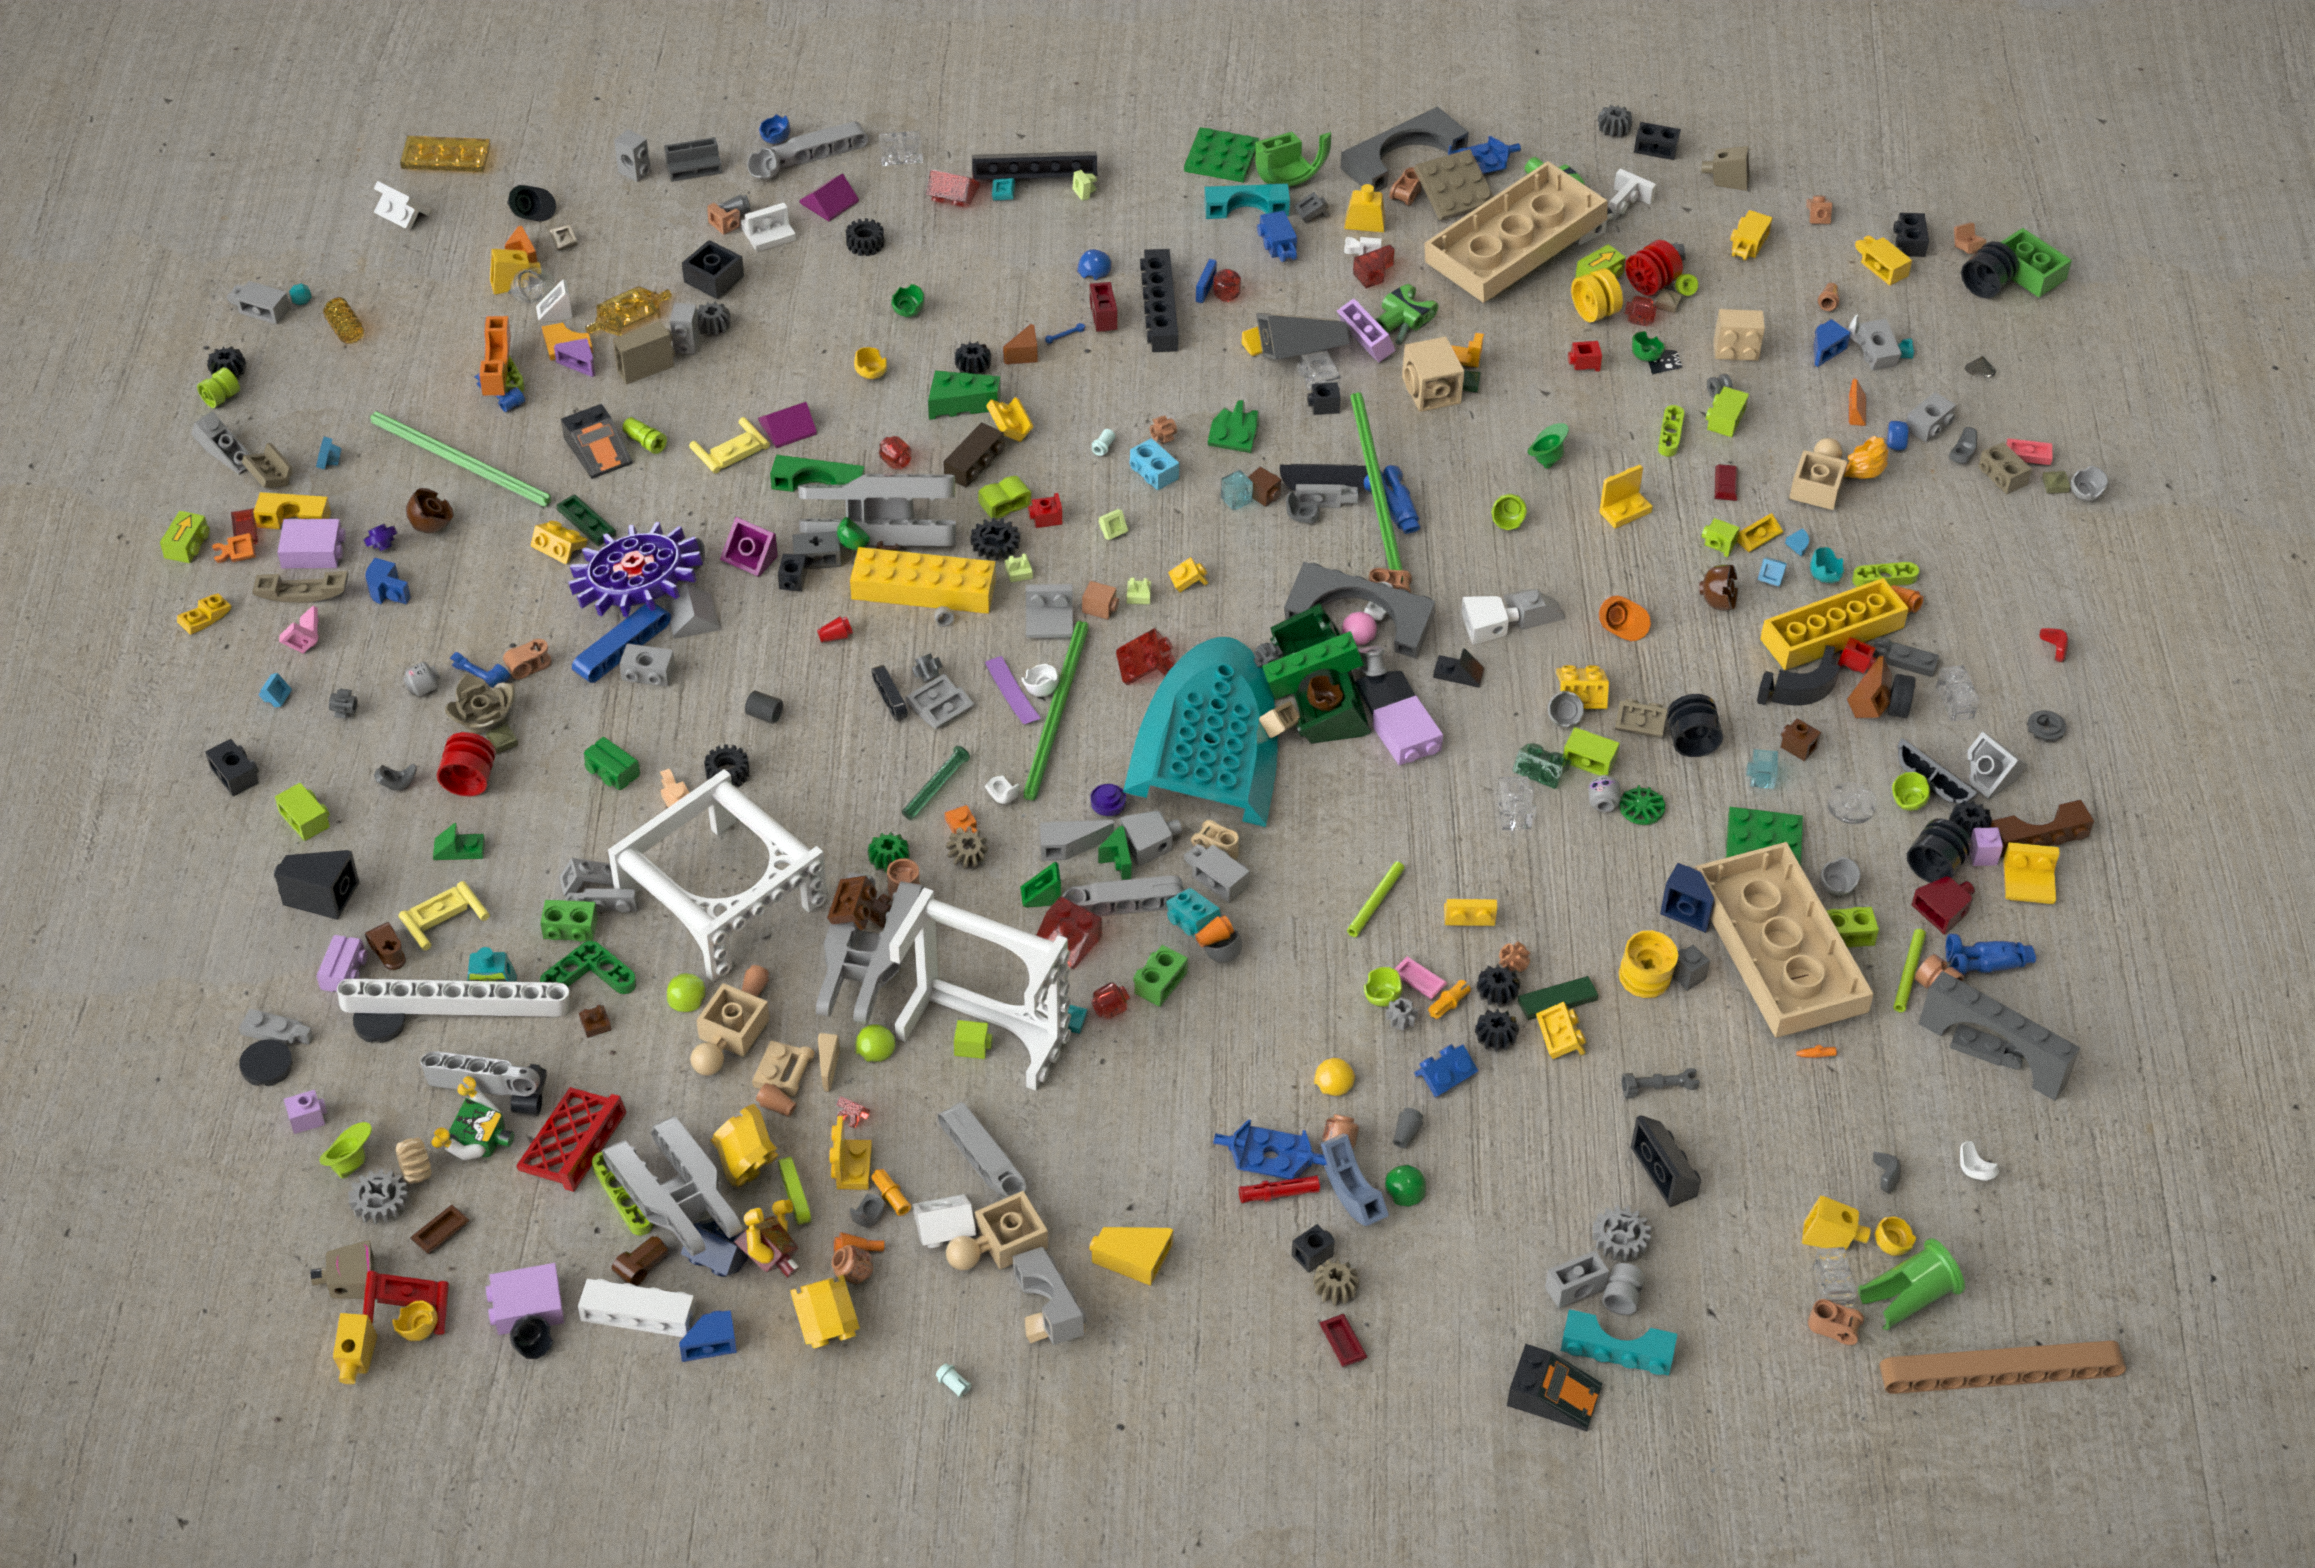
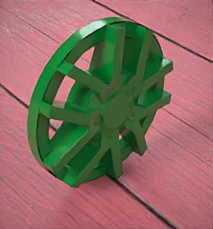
M1638 785L1637 788L1624 791L1619 803V809L1622 815L1630 822L1639 825H1649L1663 817L1665 802L1663 796L1651 790V787L1648 786L1647 789L1641 788ZM1631 812H1635L1633 816L1629 815ZM1641 815L1645 820L1637 818Z

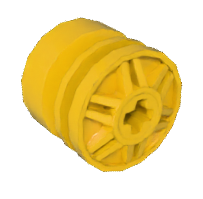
M1647 930L1633 934L1627 941L1618 974L1621 984L1628 992L1641 998H1655L1662 995L1669 988L1678 959L1677 947L1672 939L1663 933Z

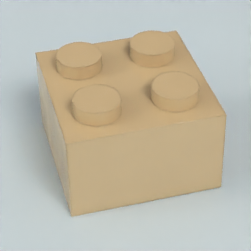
M1719 309L1713 341L1715 359L1758 361L1765 329L1763 311Z

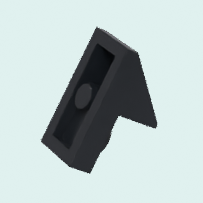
M1463 648L1460 659L1439 655L1433 678L1479 688L1484 667Z

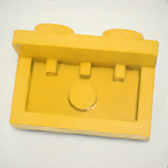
M551 520L547 523L535 525L531 547L566 564L570 561L572 551L586 548L588 539L580 536V533L575 530H568L562 527L560 522Z
M1446 899V903H1444L1445 925L1495 926L1497 899Z

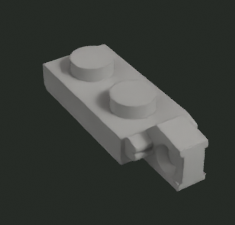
M1296 484L1295 496L1299 501L1316 504L1319 508H1340V505L1346 503H1358V488L1346 485Z
M585 889L583 893H567L566 901L595 902L597 912H603L604 910L628 912L637 911L638 901L634 889Z
M249 1009L239 1027L240 1034L260 1040H277L287 1046L294 1042L309 1045L313 1039L311 1028L302 1025L303 1023L254 1009Z

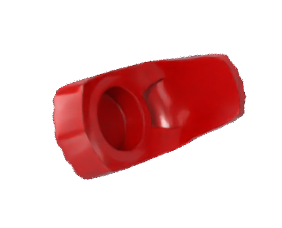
M2041 628L2040 639L2055 645V661L2063 662L2068 651L2069 640L2067 633L2062 629Z

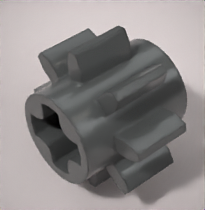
M1272 642L1262 643L1253 653L1256 657L1253 660L1257 667L1261 668L1265 664L1281 659L1280 656L1283 653L1279 646H1274Z
M930 653L915 659L917 666L912 667L916 678L921 676L923 681H927L939 676L938 669L942 668L943 665L939 657L933 659Z
M340 688V690H337V693L331 694L329 710L335 711L334 717L346 719V717L349 718V713L355 714L358 699L357 696H351L352 690Z

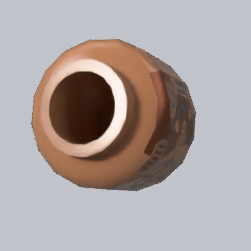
M1334 1114L1333 1118L1326 1120L1322 1141L1325 1142L1344 1133L1348 1135L1352 1149H1354L1359 1126L1354 1123V1118Z
M844 1246L838 1249L832 1258V1267L836 1277L844 1275L845 1281L849 1283L860 1284L868 1279L873 1272V1262L870 1253L856 1246Z

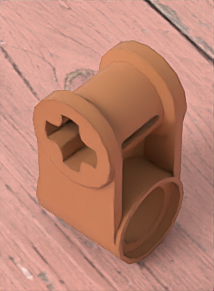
M1414 167L1407 168L1393 184L1389 194L1390 199L1403 201L1407 206L1413 203L1422 190V184Z
M1374 568L1370 571L1368 581L1374 583L1388 582L1394 589H1404L1411 593L1409 584L1412 581V575L1408 571Z
M534 639L524 645L512 648L503 656L504 663L515 679H523L530 674L544 670L552 662L550 655L547 653L548 644L543 639Z
M1826 1299L1815 1302L1808 1318V1326L1813 1332L1835 1339L1846 1345L1857 1343V1332L1859 1326L1864 1322V1316L1860 1311L1844 1307Z

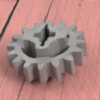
M383 1168L379 1169L378 1174H374L372 1170H369L368 1177L360 1175V1183L353 1182L351 1184L353 1190L348 1192L351 1210H354L357 1218L362 1216L365 1223L370 1218L373 1219L374 1224H377L381 1218L388 1222V1216L390 1215L397 1218V1210H405L404 1202L409 1200L406 1182H403L401 1175L395 1177L393 1170H390L387 1174H384Z
M1616 1205L1615 1211H1611L1607 1207L1605 1208V1213H1599L1597 1220L1593 1223L1592 1240H1597V1249L1604 1248V1256L1612 1253L1613 1260H1617L1618 1256H1622L1624 1261H1627L1628 1255L1637 1259L1639 1252L1645 1253L1646 1247L1650 1243L1651 1226H1646L1648 1219L1646 1217L1640 1219V1211L1638 1210L1631 1213L1629 1206L1625 1208V1211L1621 1210L1619 1205ZM1608 1225L1607 1232H1604V1228ZM1636 1234H1639V1238L1635 1240Z

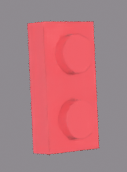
M2007 438L2006 445L2024 462L2051 465L2052 443Z

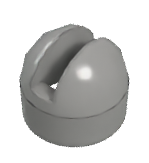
M940 606L935 610L934 618L939 626L946 627L954 621V615L950 608Z

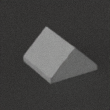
M685 583L678 590L679 598L676 599L671 596L665 602L666 610L671 614L670 626L674 639L720 630L710 593Z

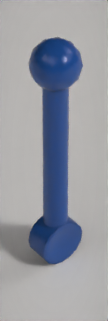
M1078 323L1075 328L1054 336H1046L1045 341L1051 344L1053 340L1076 331L1083 332L1085 325Z

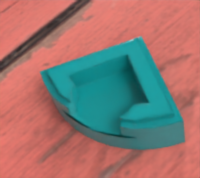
M1912 338L1903 339L1901 343L1897 344L1901 352L1900 358L1913 359Z

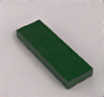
M575 494L556 504L557 511L598 547L605 543L604 534L607 533L612 538L617 536L616 530Z
M1589 976L1519 995L1518 1003L1527 1020L1537 1018V1013L1564 1002L1568 1008H1573L1597 1001L1599 995Z

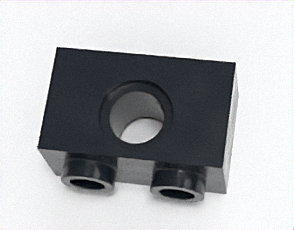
M232 739L205 751L209 768L233 797L259 784L257 778L259 769L253 760L249 761L244 748L241 745L237 746Z

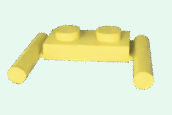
M745 417L739 420V424L746 432L710 449L711 454H708L696 441L690 443L689 447L713 473L716 474L722 468H726L761 449L766 450L770 447V443Z
M461 881L456 887L409 909V911H401L398 916L420 947L426 951L431 948V943L422 931L467 910L468 904H470L482 921H486L490 914L466 882Z

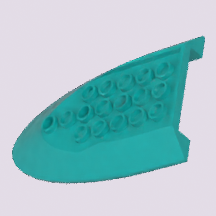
M1231 637L1208 639L1189 650L1169 670L1154 694L1139 728L1124 785V793L1147 798L1151 785L1245 808L1242 822L1266 827L1276 776L1278 735L1270 738L1259 721L1261 716L1275 709V702L1263 667L1259 668L1253 660L1256 657L1251 649L1239 640ZM1205 739L1214 741L1215 743H1208L1205 741Z

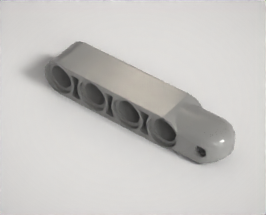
M853 121L791 138L787 143L774 146L771 149L779 155L780 160H784L780 166L784 168L860 149L868 143V136L861 124Z
M1172 875L1100 882L1067 889L1062 896L1061 902L1063 910L1070 915L1092 914L1094 916L1168 910L1166 901L1183 892L1184 888L1182 879Z
M438 1051L429 1052L420 1060L427 1083L434 1087L457 1089L460 1084H463L465 1088L469 1089L468 1085L463 1082V1079L466 1076H470L476 1082V1091L480 1090L482 1093L495 1095L510 1094L526 1097L533 1094L540 1084V1076L535 1070L529 1067L511 1065L507 1060Z
M959 1102L950 1109H946L938 1114V1121L942 1129L991 1189H994L1002 1200L1021 1191H1024L1026 1194L1024 1178L963 1102Z

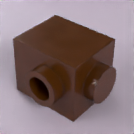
M1260 466L1246 478L1245 494L1267 507L1271 502L1276 501L1280 497L1281 479Z
M1797 718L1791 725L1787 724L1782 730L1781 737L1783 738L1780 748L1805 762L1818 748L1821 732Z

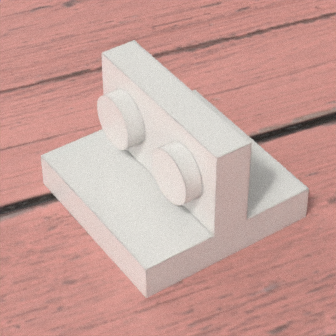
M377 181L374 189L383 193L374 213L408 230H411L419 212L429 216L432 208Z
M785 203L745 214V219L740 220L741 228L756 252L796 240L795 232L789 225L788 208Z

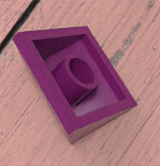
M842 173L800 199L799 202L830 222L858 203L859 198Z
M807 402L758 418L759 423L776 448L817 435Z
M735 517L720 560L760 577L778 557L776 534L744 519Z

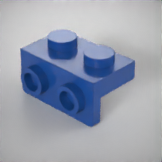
M1451 1044L1440 1050L1441 1056L1435 1060L1431 1056L1419 1063L1421 1068L1415 1071L1414 1074L1416 1077L1423 1076L1434 1097L1441 1095L1479 1071L1464 1044L1455 1048Z

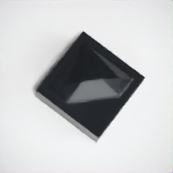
M1764 672L1757 697L1758 704L1766 705L1769 693L1774 691V673Z

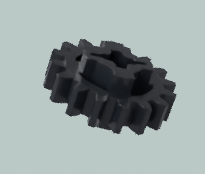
M994 517L992 522L984 519L983 525L977 523L976 529L971 530L970 540L971 545H973V551H978L979 557L986 555V560L995 557V560L998 561L999 556L1007 559L1008 553L1014 555L1015 549H1019L1020 533H1018L1017 526L1012 527L1011 521L1004 523V518L996 521Z

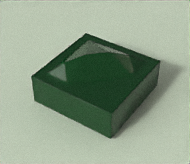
M1464 370L1462 391L1478 393L1481 372Z

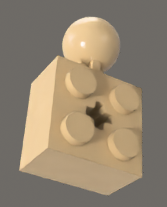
M1824 438L1817 442L1814 452L1803 450L1793 478L1789 499L1822 508L1834 509L1847 466V461L1841 460L1843 450L1837 440Z
M722 983L696 1020L699 1039L706 1042L697 1045L691 1053L690 1061L693 1069L705 1076L717 1073L724 1063L723 1049L744 1057L770 1020L768 1001Z
M1021 1191L975 1211V1226L980 1237L976 1239L969 1236L955 1237L947 1245L946 1258L953 1268L969 1270L978 1263L980 1254L989 1251L1001 1270L1013 1264L1012 1256L1040 1247H1043L1045 1250L1048 1249V1230L1024 1191Z

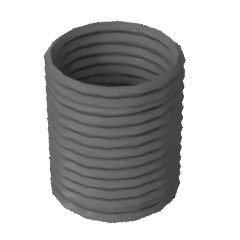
M754 690L746 700L745 713L754 718L756 717L775 724L781 717L784 706L782 699Z

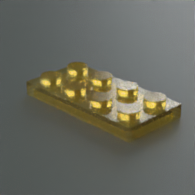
M407 136L400 166L401 169L484 172L491 146L490 139Z

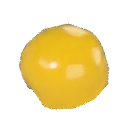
M863 347L855 353L854 368L860 376L866 379H877L887 371V358L884 357L883 359L877 348Z
M1334 1057L1324 1060L1317 1067L1314 1076V1084L1320 1087L1322 1093L1332 1096L1346 1094L1353 1087L1355 1081V1074L1351 1066L1343 1059Z
M1896 1216L1884 1217L1875 1229L1876 1244L1883 1252L1891 1256L1906 1254L1913 1248L1916 1241L1911 1227L1905 1220Z
M415 1301L406 1307H401L399 1318L393 1319L392 1324L395 1331L401 1337L409 1341H421L433 1332L438 1316L431 1304L425 1301Z

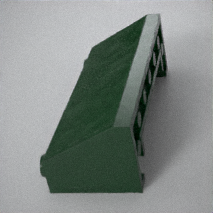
M1321 604L1270 627L1273 636L1270 638V641L1274 646H1279L1283 653L1282 657L1340 635L1339 629ZM1320 669L1308 674L1300 682L1298 691L1294 692V696L1301 716L1298 718L1299 723L1296 724L1301 737L1305 736L1311 744L1363 737L1372 733L1352 670L1342 674L1334 669ZM1328 676L1332 685H1340L1343 699L1339 707L1333 711H1321L1309 703L1307 689L1313 677Z

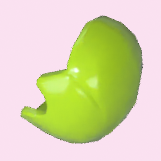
M1512 493L1500 496L1492 507L1493 522L1499 528L1505 530L1518 528L1527 514L1525 501L1519 495Z
M1905 772L1899 775L1893 782V797L1898 807H1901L1903 810L1914 811L1926 806L1930 798V788L1925 776L1917 772Z
M1379 967L1370 971L1367 984H1364L1366 999L1369 1003L1378 1007L1389 1006V1002H1395L1399 999L1403 991L1400 975L1397 970L1391 967Z
M681 973L674 976L667 987V1002L669 1006L680 1012L697 1010L701 1005L702 999L705 998L706 988L703 980L695 974Z
M869 1024L864 1027L855 1040L856 1054L863 1056L867 1062H881L889 1058L895 1050L894 1035L889 1029L879 1024Z

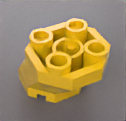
M751 1104L739 1111L743 1115L742 1117L739 1115L736 1118L734 1116L730 1118L714 1133V1138L710 1140L717 1148L726 1179L732 1186L736 1185L738 1188L747 1181H753L761 1174L759 1169L763 1165L768 1166L779 1156L776 1152L777 1148L770 1141L761 1111L755 1104Z
M844 1275L837 1276L838 1282H834V1278H828L801 1286L800 1293H797L796 1289L790 1290L805 1344H811L812 1348L829 1344L828 1339L838 1336L839 1340L856 1336L855 1330L860 1329Z

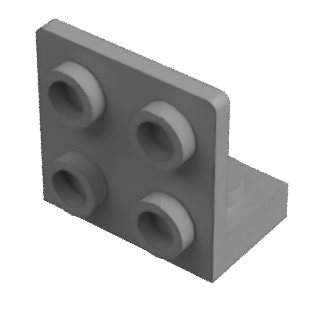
M1072 584L1026 585V637L1071 638L1073 635Z

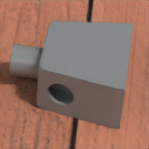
M1158 811L1120 817V826H1124L1128 849L1138 867L1172 850V836L1182 833L1181 824L1178 819L1165 822Z

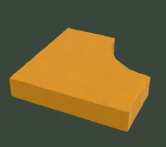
M564 323L541 326L550 361L556 360L554 351L556 344L587 338L591 353H593L589 333L573 332L566 328Z

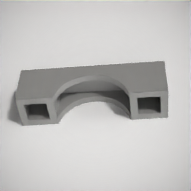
M1043 1247L1012 1256L1014 1277L1024 1293L1041 1294L1050 1299L1042 1307L1043 1328L1052 1344H1059L1083 1336V1324L1087 1322L1086 1314L1082 1307L1078 1308L1074 1292L1067 1289L1063 1273L1057 1272L1053 1256H1048Z

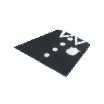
M1665 350L1661 358L1648 362L1652 375L1682 368L1680 357L1676 350Z

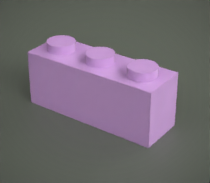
M1352 299L1337 310L1341 321L1349 325L1351 335L1378 363L1396 351L1389 334L1355 299Z

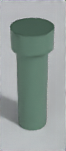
M1403 323L1400 327V332L1396 339V344L1398 345L1402 344L1406 332L1409 331L1410 327L1407 323Z

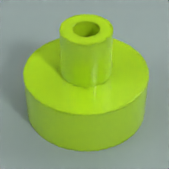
M1682 274L1676 279L1675 288L1679 294L1693 295L1698 289V280L1691 274Z

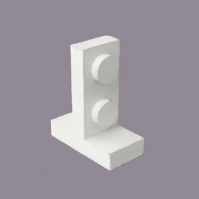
M1619 169L1616 172L1614 189L1619 192L1609 203V208L1613 213L1612 220L1615 221L1620 214H1624L1627 207L1634 203L1636 199L1650 205L1654 201L1656 184L1623 169Z

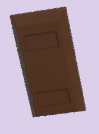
M450 1205L412 1235L410 1239L427 1254H430L463 1228L470 1220L456 1207Z

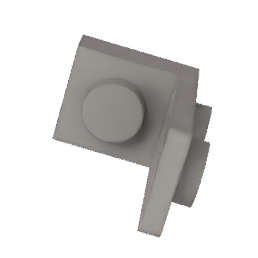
M571 858L559 876L564 896H567V893H576L583 885V881L614 885L611 865L597 861Z

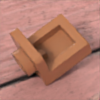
M1814 195L1813 199H1807L1806 207L1810 210L1809 222L1811 224H1830L1832 202L1822 195Z
M1970 222L1954 227L1955 247L1966 251V253H1976L1986 243V239L1975 235L1974 223Z

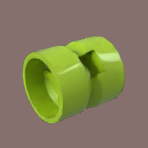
M223 367L212 374V378H206L198 383L197 390L202 400L209 407L215 408L223 403L226 398L229 399L240 392V385L233 373Z

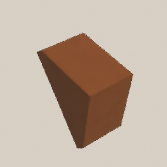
M1033 324L1027 326L1003 346L1005 364L1038 362L1037 340Z

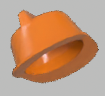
M1619 595L1611 596L1602 603L1599 610L1601 625L1607 631L1622 639L1637 641L1645 637L1649 631L1651 622L1648 612L1642 606Z

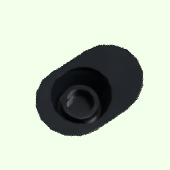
M518 185L509 193L507 204L511 212L517 217L534 221H546L555 213L556 201L548 190Z

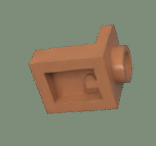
M715 203L707 206L708 222L723 235L740 227V211L738 209L727 213Z

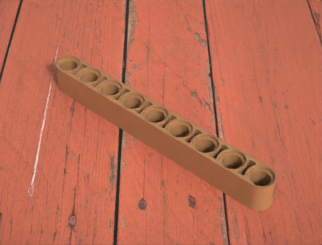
M2116 1341L1897 1356L1886 1358L1879 1364L1885 1391L1890 1394L2110 1378L2119 1376L2126 1371L2119 1343Z

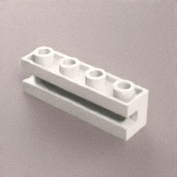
M587 1279L578 1304L580 1319L584 1322L684 1337L689 1332V1320L694 1318L696 1311L694 1296L685 1292H668L655 1287L643 1288L630 1283L618 1284L604 1279Z

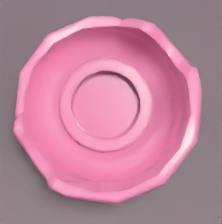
M1361 611L1354 612L1345 618L1342 625V634L1351 631L1356 645H1365L1375 639L1377 624L1370 614Z

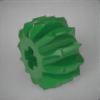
M892 831L889 835H884L881 832L879 838L873 837L871 844H869V862L871 865H874L876 871L884 869L885 873H887V868L893 861L909 859L910 852L907 840H903L901 834L894 836Z

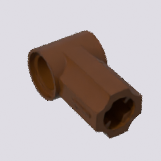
M651 1236L631 1253L627 1251L621 1253L614 1260L611 1269L624 1282L638 1286L646 1278L648 1270L668 1255V1249L659 1237Z

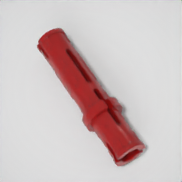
M1317 1175L1278 1182H1268L1266 1180L1262 1181L1261 1184L1239 1186L1238 1193L1241 1204L1260 1200L1269 1202L1271 1199L1318 1193L1320 1192V1183Z

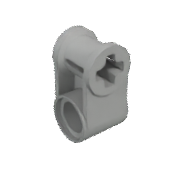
M1377 645L1358 649L1364 663L1363 666L1357 668L1358 671L1365 673L1367 676L1387 673L1382 656L1384 648H1380Z

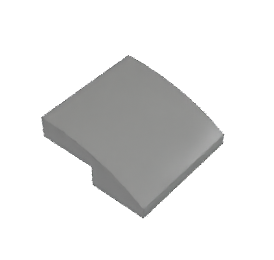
M945 673L906 697V701L912 709L935 729L974 707V703L961 687L956 688Z

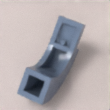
M1343 1133L1320 1143L1327 1162L1324 1168L1337 1197L1351 1217L1364 1226L1388 1217L1389 1214L1382 1192L1371 1187L1363 1177L1357 1165L1348 1135Z

